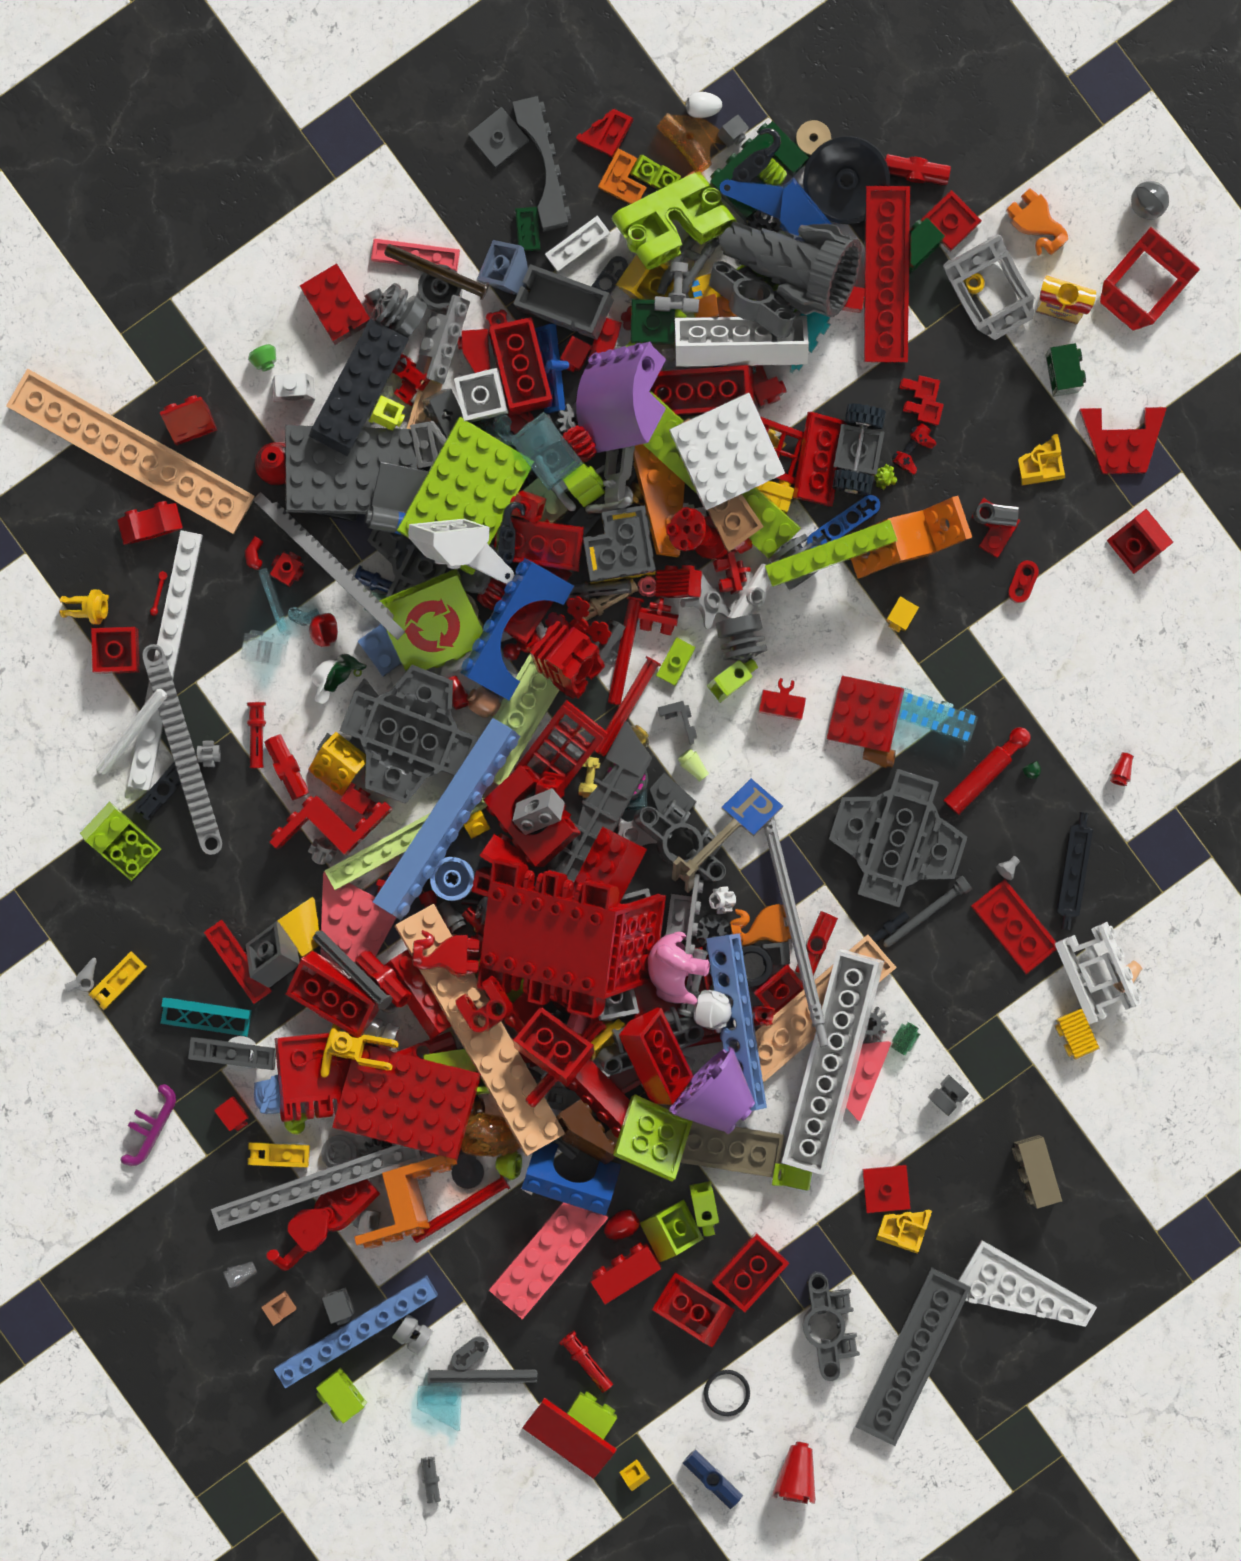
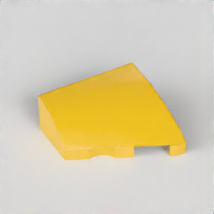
M1054 434L1051 436L1052 439L1043 445L1039 444L1031 453L1025 454L1018 459L1022 485L1065 478L1058 434Z
M313 897L278 920L302 957L319 946L312 938L315 932L319 931L316 902Z
M925 1210V1212L884 1215L876 1239L918 1254L932 1211Z

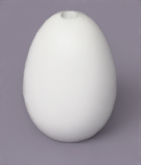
M696 92L689 95L686 100L687 113L696 118L713 116L722 109L720 98L711 93Z

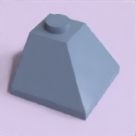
M493 240L477 280L504 292L517 295L521 286L526 288L523 280L528 266L524 248L520 245Z

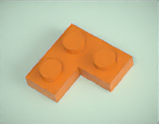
M618 148L598 188L628 204L642 199L647 187L628 178L637 158Z

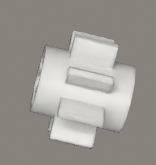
M727 886L713 889V893L709 897L710 906L712 909H717V914L732 912V907L736 904V896L734 892H728Z

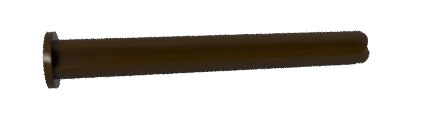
M388 244L385 249V256L480 296V300H483L487 293L489 284L483 285L391 244Z

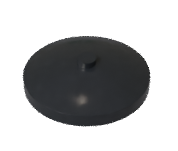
M854 136L835 137L821 144L811 154L803 174L804 191L829 221L838 224H855L865 220L866 186H890V171L883 154L872 143Z

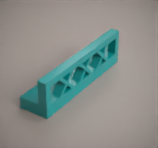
M166 997L162 1000L161 1024L248 1036L252 1010ZM168 1007L178 1009L182 1016L176 1021L167 1020ZM196 1011L204 1019L198 1024H192L187 1015ZM214 1014L221 1015L225 1023L220 1027H213L208 1019ZM184 1018L187 1021V1023L179 1021ZM235 1018L245 1019L244 1031L235 1030L230 1022ZM206 1021L209 1026H205V1025H201V1024ZM228 1025L230 1029H225L223 1027Z

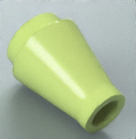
M691 748L678 758L680 766L698 781L703 780L709 774L697 752H694Z

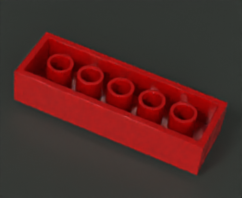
M739 365L660 371L650 391L678 416L701 415L747 393H750L754 402L753 367Z

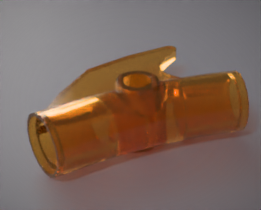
M667 113L656 127L681 152L694 172H703L712 165L710 146L713 143L725 145L717 136L720 130L705 119L670 115Z

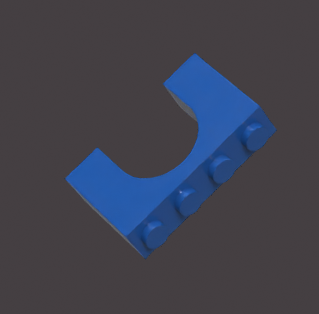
M549 1143L533 1152L521 1189L606 1216L621 1168L620 1164L610 1161L605 1165L599 1161L595 1176L591 1180L575 1183L562 1178L554 1168L553 1161L558 1144Z

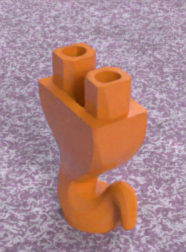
M1029 188L1021 196L1028 206L1022 210L1016 202H1013L1006 209V212L1012 219L1011 224L1019 232L1027 235H1052L1054 237L1053 241L1042 237L1035 244L1038 256L1042 253V247L1052 255L1068 241L1067 231L1061 224L1052 219L1048 202L1043 195H1038Z
M771 905L761 910L746 934L742 932L741 928L749 923L750 916L746 911L735 909V913L741 917L732 920L730 926L732 934L740 933L742 947L750 946L760 940L782 943L788 942V939H791L789 927H785L783 919L786 918L783 905Z

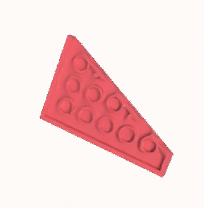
M324 871L321 931L354 963L360 953L365 950L370 951L376 957L396 917L373 903L375 896L351 883L335 890ZM321 948V954H320V955H321L322 957L326 958L327 960L331 961L332 963L336 964L337 966H339V965Z

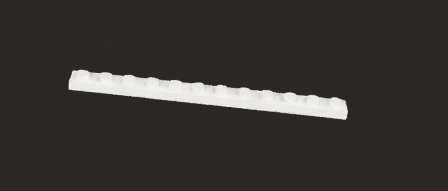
M182 530L180 531L157 645L164 651L172 680L203 538L202 534ZM157 650L155 651L153 662L157 661L160 657ZM150 681L146 694L145 704L153 695ZM158 709L138 733L128 787L147 791L151 788L163 730V723Z

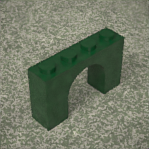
M773 121L768 125L764 123L757 130L758 135L753 140L749 138L741 146L743 150L737 155L733 153L726 160L727 165L722 170L718 168L712 173L710 185L712 188L720 191L721 182L725 179H731L734 169L753 152L768 148L773 144L774 139L772 135L759 134L761 130L766 128L774 129L780 135V148L772 158L791 177L807 164L809 157ZM721 193L724 201L744 221L746 219L749 220L751 214H755L758 209Z

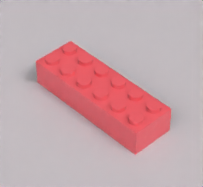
M562 1202L494 1282L489 1291L523 1319L605 1223L608 1215L606 1214L605 1216Z

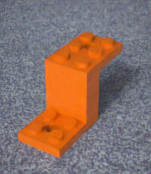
M959 497L949 498L921 511L881 521L891 520L898 542L870 551V555L865 553L854 557L851 561L857 579L895 564L932 555L972 538ZM946 519L949 521V528L946 526Z
M437 1156L383 1172L382 1175L395 1225L355 1236L356 1245L373 1249L383 1246V1241H391L393 1243L403 1240L404 1235H411L413 1237L424 1234V1229L430 1228L417 1178H428L431 1176V1172L444 1173L451 1171V1166L457 1165V1161Z

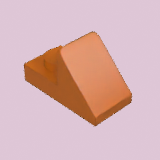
M715 293L699 299L698 313H696V318L738 317L730 310L729 301L723 296L716 297Z

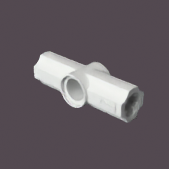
M766 564L760 565L748 586H744L743 590L739 592V600L727 617L728 619L752 615L758 606L765 603L766 593L772 585L765 568Z

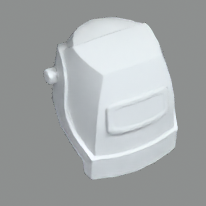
M703 990L697 998V1004L694 1007V1021L702 1027L712 1030L716 1029V1032L720 1033L721 1028L727 1026L732 1014L729 999L720 992Z

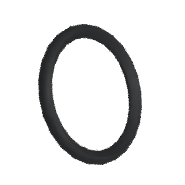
M720 1370L714 1373L705 1384V1402L718 1415L734 1416L744 1410L749 1402V1384L744 1376L736 1371ZM724 1374L738 1377L743 1382L746 1390L745 1400L742 1405L730 1412L720 1411L715 1408L710 1402L708 1395L712 1381Z

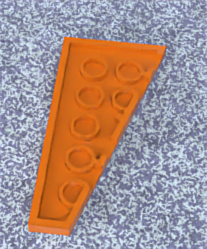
M643 444L635 445L633 453L634 467L641 495L644 497L646 515H648L650 520V531L656 554L678 557L680 556V550L671 544L669 535L666 533V527L673 516L683 508L685 482Z

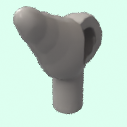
M92 958L81 972L78 973L76 980L64 984L67 992L77 988L84 992L93 989L96 958Z

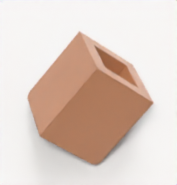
M286 1291L261 1307L273 1326L297 1309Z

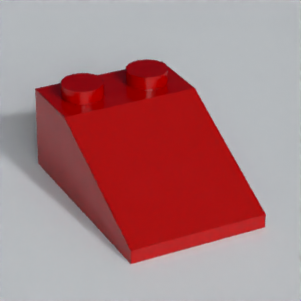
M676 1272L652 1309L710 1347L714 1346L735 1311L729 1305Z

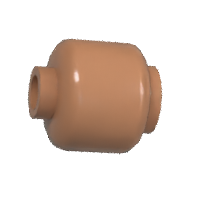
M484 686L472 689L467 697L469 709L482 718L493 717L501 706L499 695Z

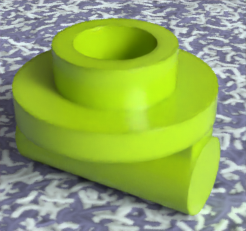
M305 1112L301 1113V1120L295 1121L293 1119L292 1121L284 1122L285 1128L290 1133L300 1134L304 1131L305 1121L308 1120Z

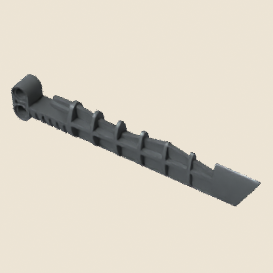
M624 722L606 756L607 760L616 765L602 781L594 778L593 781L599 783V785L585 801H582L583 807L578 825L574 824L581 833L573 840L571 850L566 847L563 849L568 855L555 870L550 867L546 869L547 871L551 870L566 874L568 880H572L573 883L602 826L614 832L652 760V757L628 722Z

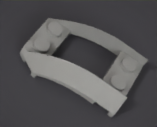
M1001 235L987 238V241L953 260H948L943 265L960 302L976 329L996 340L1033 319V302L1035 297L1019 273L1002 241ZM998 261L1019 300L983 319L963 280Z

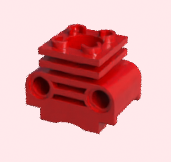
M558 620L546 630L545 636L534 644L530 652L537 672L539 674L543 673L547 679L550 677L553 685L572 699L575 697L578 699L585 691L588 681L585 680L586 677L589 679L594 678L605 667L599 655L600 650L598 646L591 642L590 637L574 627L570 629L566 625L562 627L561 622Z

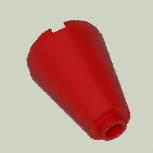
M282 442L266 444L259 450L255 458L257 474L270 485L285 484V443Z
M796 1442L795 1445L790 1446L773 1488L772 1497L778 1498L779 1494V1497H783V1500L808 1504L809 1500L811 1504H815L813 1449L808 1448V1443Z

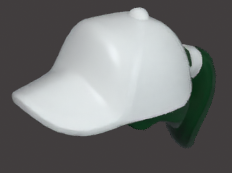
M341 654L335 660L322 662L316 667L312 675V681L318 688L315 701L317 703H325L329 699L331 692H335L338 685L348 679L352 670L361 671L367 665L359 662L349 654Z

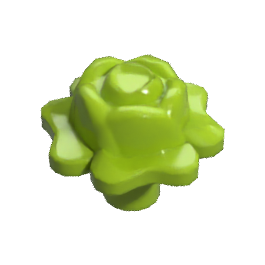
M886 464L877 470V475L874 476L877 482L876 487L884 490L886 486L896 484L897 477L894 476V467Z

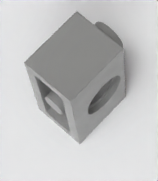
M551 788L517 802L512 821L524 835H527L561 821L565 802Z

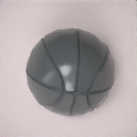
M1142 182L1134 189L1131 195L1132 209L1139 217L1150 220L1162 216L1169 206L1168 191L1158 182Z

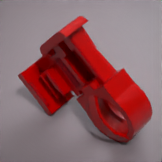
M402 354L392 373L404 380L401 382L403 384L400 389H396L394 394L406 404L412 406L414 403L411 400L417 393V390L423 391L430 382V379L426 378L427 373L423 374L415 368L417 364L410 357ZM405 358L407 361V365L400 360ZM397 364L405 370L402 372H398Z

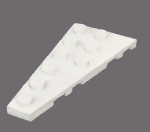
M981 1240L958 1279L971 1286L965 1301L1023 1314L1027 1313L1042 1318L1046 1317L1086 1327L1097 1308L1085 1299Z

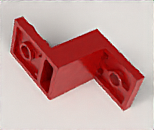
M309 796L302 803L304 808L299 813L293 812L286 819L288 824L284 828L278 827L270 835L273 838L270 843L275 848L280 849L310 820L344 855H348L393 808L387 802L383 804L378 802L370 810L372 815L368 819L363 817L354 826L357 829L354 832L319 796Z

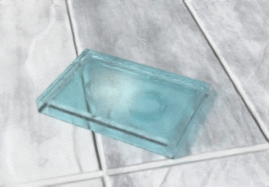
M544 412L510 438V441L548 490L552 489L583 464Z
M267 568L259 570V575L278 630L284 636L292 634L270 571Z

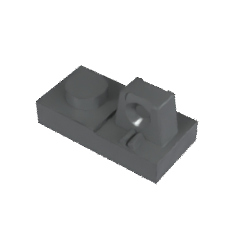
M610 619L607 625L609 627L608 630L612 634L611 637L608 638L609 640L606 644H601L598 641L595 645L600 650L599 655L603 662L612 665L618 655L612 647L622 638L625 626Z

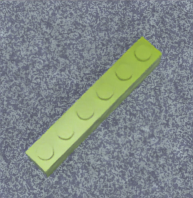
M887 520L765 565L772 587H776L898 542L891 520Z

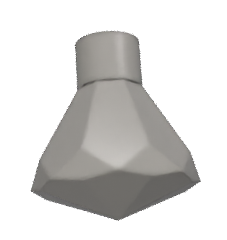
M1013 856L1010 861L998 864L996 869L1002 877L1011 881L1014 878L1015 868L1020 860Z

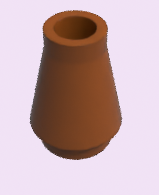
M864 748L863 760L870 761L886 769L894 765L896 750H891L890 748V752L887 753Z

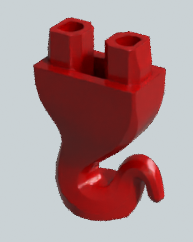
M422 930L421 935L426 939L413 941L412 965L420 970L443 968L450 974L458 977L478 973L479 962L477 960H467V952H479V940L468 938V935L451 936L444 940L429 956H424L423 950L432 947L434 944L432 934Z

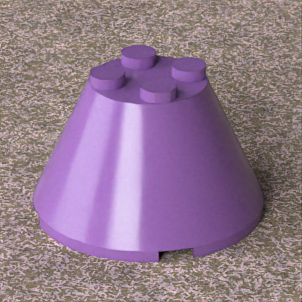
M728 1046L729 1051L722 1049L706 1062L691 1079L690 1087L682 1092L674 1104L670 1106L669 1112L675 1116L723 1131L727 1134H730L737 1126L735 1123L739 1119L744 1121L752 1112L750 1109L755 1104V1101L734 1049Z

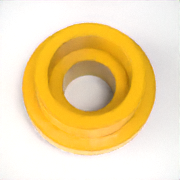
M975 273L963 280L970 294L979 293L985 284L983 276L979 273ZM976 280L977 286L972 287L969 282Z

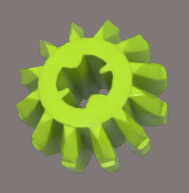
M772 158L768 166L757 177L767 185L780 186L787 177V173Z

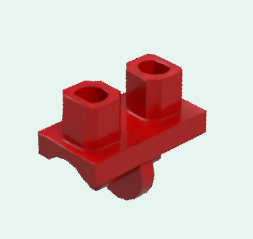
M729 552L722 558L713 561L715 571H725L727 578L718 581L720 592H730L733 595L743 590L741 583L747 582L746 574L751 572L750 567H744L742 560L736 561L734 552Z
M660 598L659 603L650 602L649 608H640L638 619H640V629L651 631L653 622L662 623L660 633L671 635L674 626H677L679 614L669 613L672 606L664 605V598Z

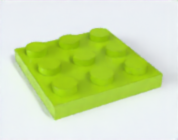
M634 1094L630 1099L613 1156L669 1181H673L676 1179L693 1121L675 1116L668 1109Z

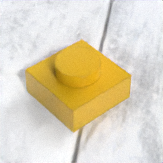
M481 810L471 814L469 820L463 824L471 839L491 829Z
M637 1459L619 1472L631 1491L650 1479Z

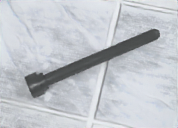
M963 875L955 880L956 883L951 890L883 941V945L885 947L892 946L957 895L967 894L973 888Z

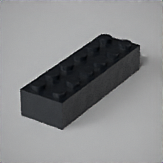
M370 318L314 422L309 437L348 457L399 361L409 338Z

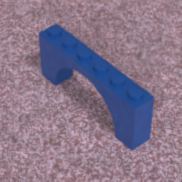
M524 558L518 564L512 581L506 585L502 599L496 603L493 615L484 624L480 638L474 642L471 654L463 661L460 673L510 701L520 681L514 678L507 670L501 655V638L507 622L520 608L535 601L549 600L564 605L574 586Z

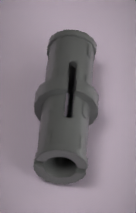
M427 1457L421 1458L424 1474L422 1482L426 1488L427 1503H433V1493L435 1503L440 1502L441 1498L438 1488L440 1479L436 1474L435 1457H429L430 1466H428Z

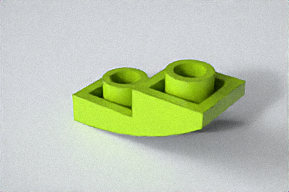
M644 155L639 156L630 175L658 190L681 178L679 174L664 165L660 166Z

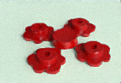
M579 596L575 599L570 598L567 600V606L569 607L567 611L569 614H573L575 618L570 622V625L565 620L564 615H558L555 612H551L545 621V624L550 627L558 620L561 622L562 627L566 625L568 629L569 627H574L585 635L588 633L592 636L594 642L599 641L601 644H606L609 640L608 638L612 635L605 622L598 623L594 621L592 626L588 625V622L583 617L589 615L588 609L590 604L585 600L582 601V598Z

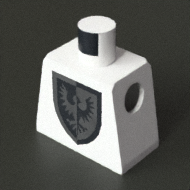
M306 373L274 375L272 379L274 402L315 399L314 378Z

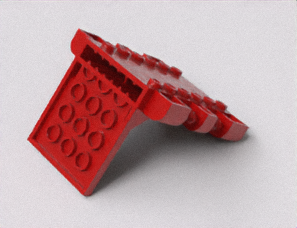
M501 858L493 859L477 989L484 990L482 982L490 976H494L507 994L512 989L518 991L522 978H524L523 992L528 994V1002L544 1005L549 1003L551 999L556 1001L559 998L561 988H563L562 1002L568 1004L567 1012L594 1019L602 1014L606 998L652 982L648 973V956L652 947L661 937L665 895L656 894L628 904H619L620 891L617 886L587 880L584 883L579 882L576 887L575 896H573L574 883L572 880H568L566 874L551 870L545 871L544 874L540 873L535 887V874L533 871L528 870L526 864Z

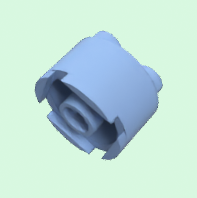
M446 857L440 860L435 867L430 883L433 891L442 899L458 901L471 893L475 874L472 867L465 860L457 857ZM450 873L454 876L458 875L456 879L457 884L454 885L447 882Z

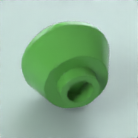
M271 344L260 346L249 353L248 360L256 369H262L263 372L268 371L274 367V363L277 361L276 348Z

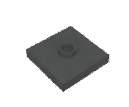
M502 107L468 133V136L495 168L529 142V139Z

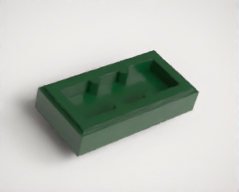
M537 207L515 208L518 245L524 248V252L541 251Z

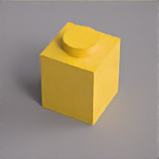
M900 596L886 619L889 623L888 627L896 632H900V630L905 632L919 607Z

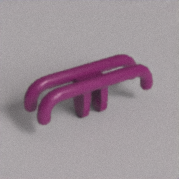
M163 1084L158 1087V1092L165 1097V1103L156 1119L138 1109L135 1110L134 1114L138 1118L144 1119L153 1126L149 1130L135 1122H129L128 1127L145 1135L146 1139L136 1156L133 1157L126 1154L121 1157L120 1161L122 1164L137 1166L143 1163L150 1154L176 1103V1095L168 1085Z

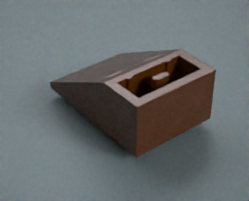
M580 1099L556 1116L565 1132L561 1139L606 1165L615 1158L613 1154L616 1145L612 1140L607 1139L603 1126L599 1121H595L591 1115L592 1110L589 1105L583 1103Z

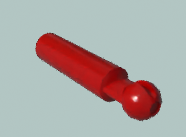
M1022 727L1013 729L1009 734V740L1002 747L996 746L943 800L945 804L957 815H960L1012 762L1011 756L1018 749L1024 748L1029 744L1030 733Z

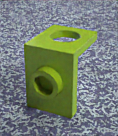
M776 1163L772 1185L809 1191L812 1172L787 1164ZM780 1169H781V1176H780V1179L778 1180V1174H779V1171H780Z

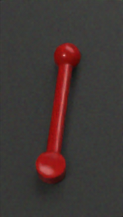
M164 571L159 573L160 581L153 608L150 609L152 616L158 614L157 607L163 583L168 577Z

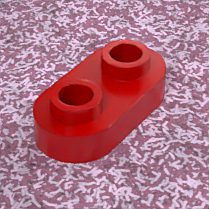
M1029 560L1023 561L1015 571L1008 589L1009 598L1015 603H1023L1030 597L1039 573L1038 566L1034 562ZM1025 568L1031 571L1029 576L1023 574ZM1021 589L1023 591L1022 596H1017L1015 590Z

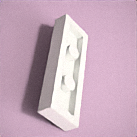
M596 216L548 251L545 256L559 273L608 237L610 232L600 218Z

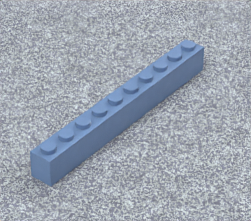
M491 719L373 900V903L399 920H402L403 916L409 912L411 904L421 894L422 887L433 875L435 867L445 857L446 850L456 840L459 830L469 820L472 810L482 800L485 790L493 783L495 775L506 763V758L517 746L518 740L521 737L519 734L498 720Z

